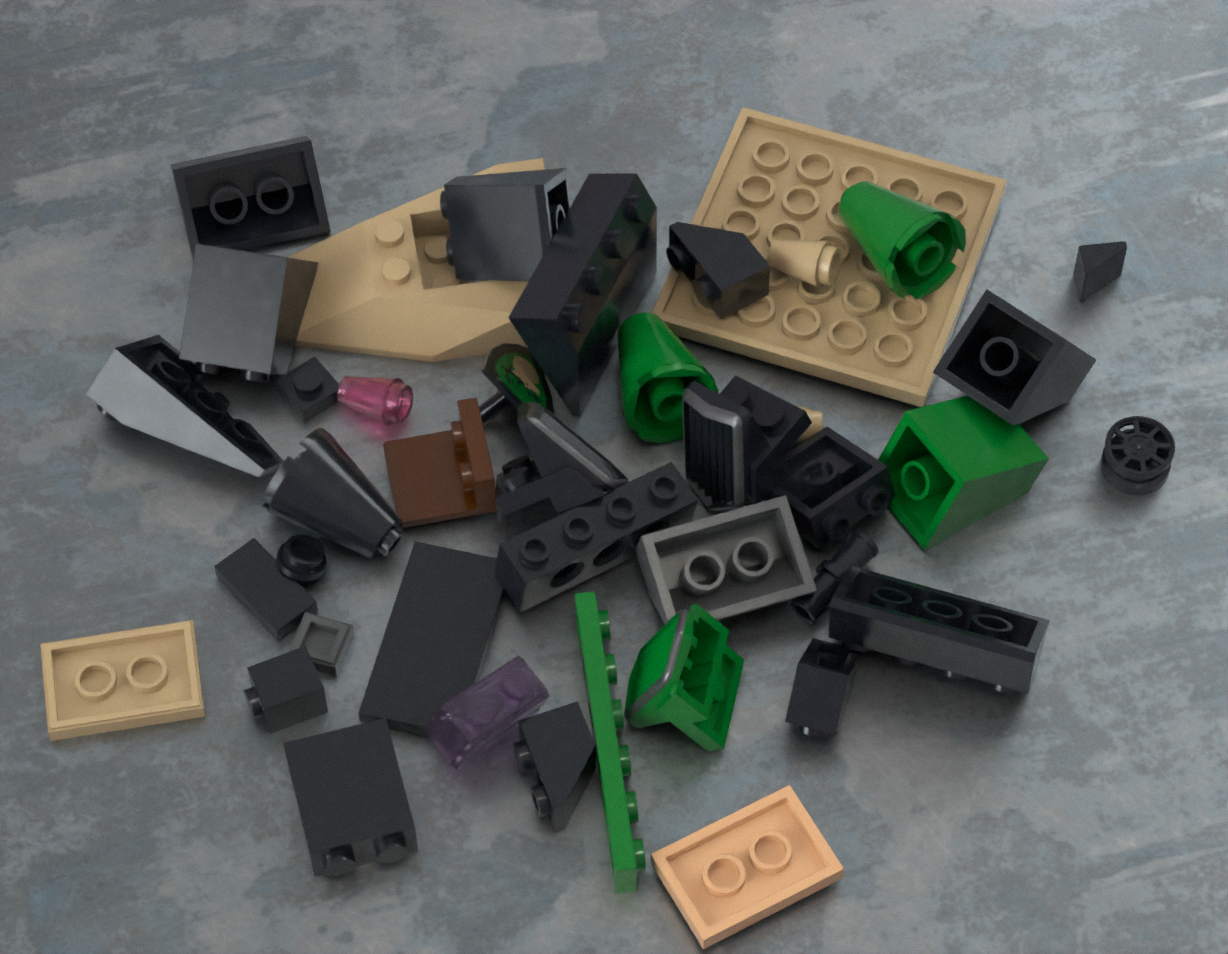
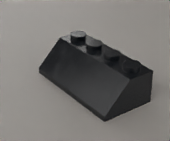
M851 566L831 599L829 638L841 641L844 647L853 651L867 652L875 650L889 654L892 660L903 665L916 666L921 663L939 668L943 675L953 679L966 680L971 677L989 682L993 689L1003 693L1016 694L1021 691L1029 694L1037 672L1050 620Z

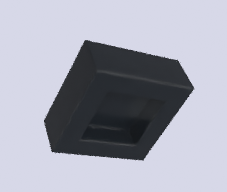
M315 356L275 380L278 394L304 423L344 399L343 389Z

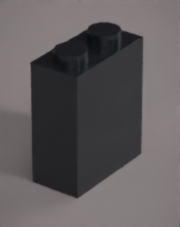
M386 718L283 743L315 877L324 874L330 876L344 875L354 870L356 866L376 861L382 863L396 862L406 857L408 853L418 851L415 826Z

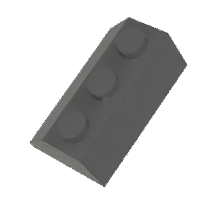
M786 495L643 535L640 537L635 549L649 596L664 624L680 610L686 609L690 611L691 605L698 604L719 621L817 592Z

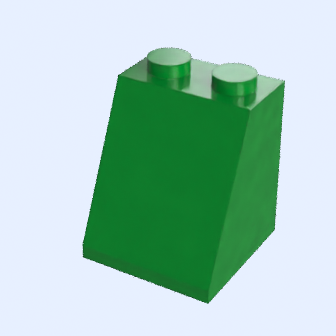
M967 395L905 411L878 460L888 466L895 492V497L891 499L889 508L920 546L926 550L1028 493L1049 458L1019 424L1015 426Z

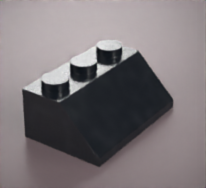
M307 136L170 164L193 260L196 244L248 250L331 232L312 142Z

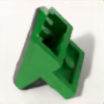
M698 604L691 605L690 611L682 609L677 612L642 646L628 679L624 711L626 721L635 728L671 722L708 752L724 749L744 664V659L726 645L729 630Z

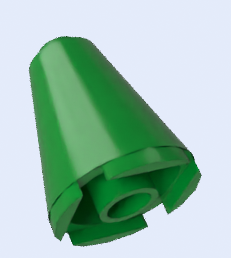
M862 181L850 186L841 196L838 209L839 217L889 289L898 297L905 299L906 295H912L915 299L924 298L938 290L952 276L957 268L952 263L957 249L964 253L966 246V230L953 215L869 181Z
M649 312L632 315L621 324L617 334L623 417L628 427L636 431L639 438L647 442L668 443L682 440L683 391L692 381L718 394L719 389L713 376L658 315Z

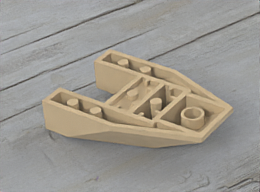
M543 158L497 164L473 175L545 170ZM443 187L365 220L288 257L318 262L316 276L295 346L430 362L488 354L494 347L503 343L527 347L508 317L529 281L487 280L469 283L467 279H456L455 267L449 265L446 254L447 239L451 236L449 220L443 218L440 208L441 192L445 190Z

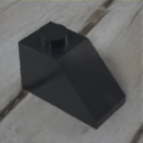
M813 638L798 662L785 722L797 725L798 731L810 736L824 737L827 736V733L836 735L843 722L862 652L853 651L843 645Z

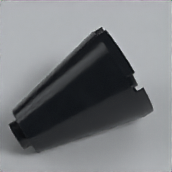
M324 428L315 429L299 443L307 450L300 453L295 459L288 456L281 464L263 494L262 500L266 503L262 507L277 517L368 558L374 559L380 553L387 557L397 547L404 535L399 530L402 518L336 439Z

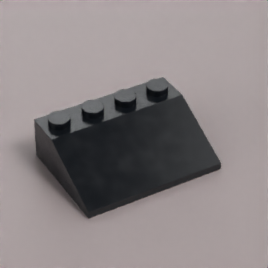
M637 173L588 175L508 317L572 415H581L618 345L617 334L619 327L627 318L635 314L657 273V207Z

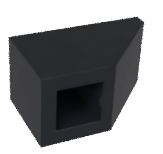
M676 222L669 226V247L666 249V254L671 266L677 273L683 272L692 283L694 293L700 303L704 306L709 305L720 319L769 295L770 265L744 233Z
M578 701L519 720L520 741L513 743L514 754L521 772L530 771L536 784L530 787L536 811L539 817L548 815L555 833L565 830L596 771V745Z

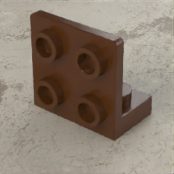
M477 397L457 401L459 420L450 422L451 430L384 442L383 448L395 509L402 518L400 527L405 528L497 511L495 477Z

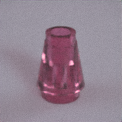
M346 375L339 384L337 398L340 404L347 405L389 426L394 422L403 423L408 418L413 405V390L409 385H405L400 378L352 377Z

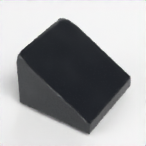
M1126 241L1079 246L1073 276L1080 300L1089 298L1121 276L1127 250Z

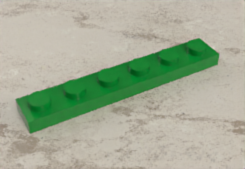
M595 591L576 593L575 620L592 736L596 745V763L615 893L637 891V871L646 870L643 840L642 838L632 839L630 827L631 823L639 822L635 791L625 792L623 777L631 776V762L628 744L618 745L616 731L624 730V716L621 699L611 700L609 685H617L614 654L604 655L602 642L611 640L607 610L598 611Z

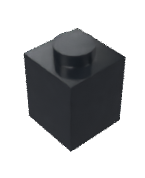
M306 646L247 667L251 687L243 690L246 702L254 719L263 716L270 734L328 712L324 686Z

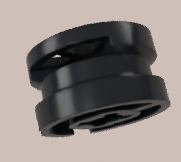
M1131 416L1119 420L1109 429L1106 436L1105 447L1101 457V471L1104 478L1118 491L1130 495H1146L1157 491L1165 484L1169 476L1171 462L1175 453L1174 438L1163 424L1152 418ZM1133 425V429L1120 430L1125 426Z

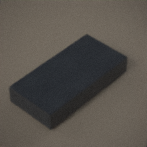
M255 538L214 566L216 575L278 640L301 623L305 612L314 614L318 611L317 601L295 579L286 576L279 569L275 558Z

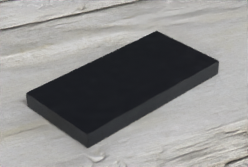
M414 542L358 713L360 722L367 723L386 718L389 728L460 743L506 590L495 575L497 558Z

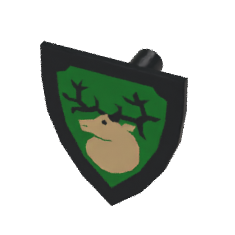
M503 343L490 350L484 360L481 372L497 388V392L479 406L483 426L510 407L514 406L518 410L519 405L527 402L541 404L554 415L552 395L545 374L527 347L510 343Z

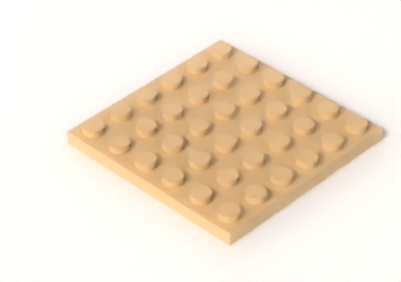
M742 107L691 224L744 233L766 261L771 243L775 239L781 241H830L832 247L840 248L842 251V263L838 278L834 285L824 284L821 288H818L777 269L770 268L769 295L720 319L709 305L704 306L700 303L694 293L692 283L683 272L677 273L671 267L652 313L658 315L676 336L915 406L924 407L936 378V374L933 371L947 349L1005 194L1007 180ZM862 181H869L947 212L957 218L966 230V246L964 253L957 249L952 263L957 268L952 276L938 290L924 298L915 299L912 295H906L905 299L893 293L839 217L840 199L847 188Z

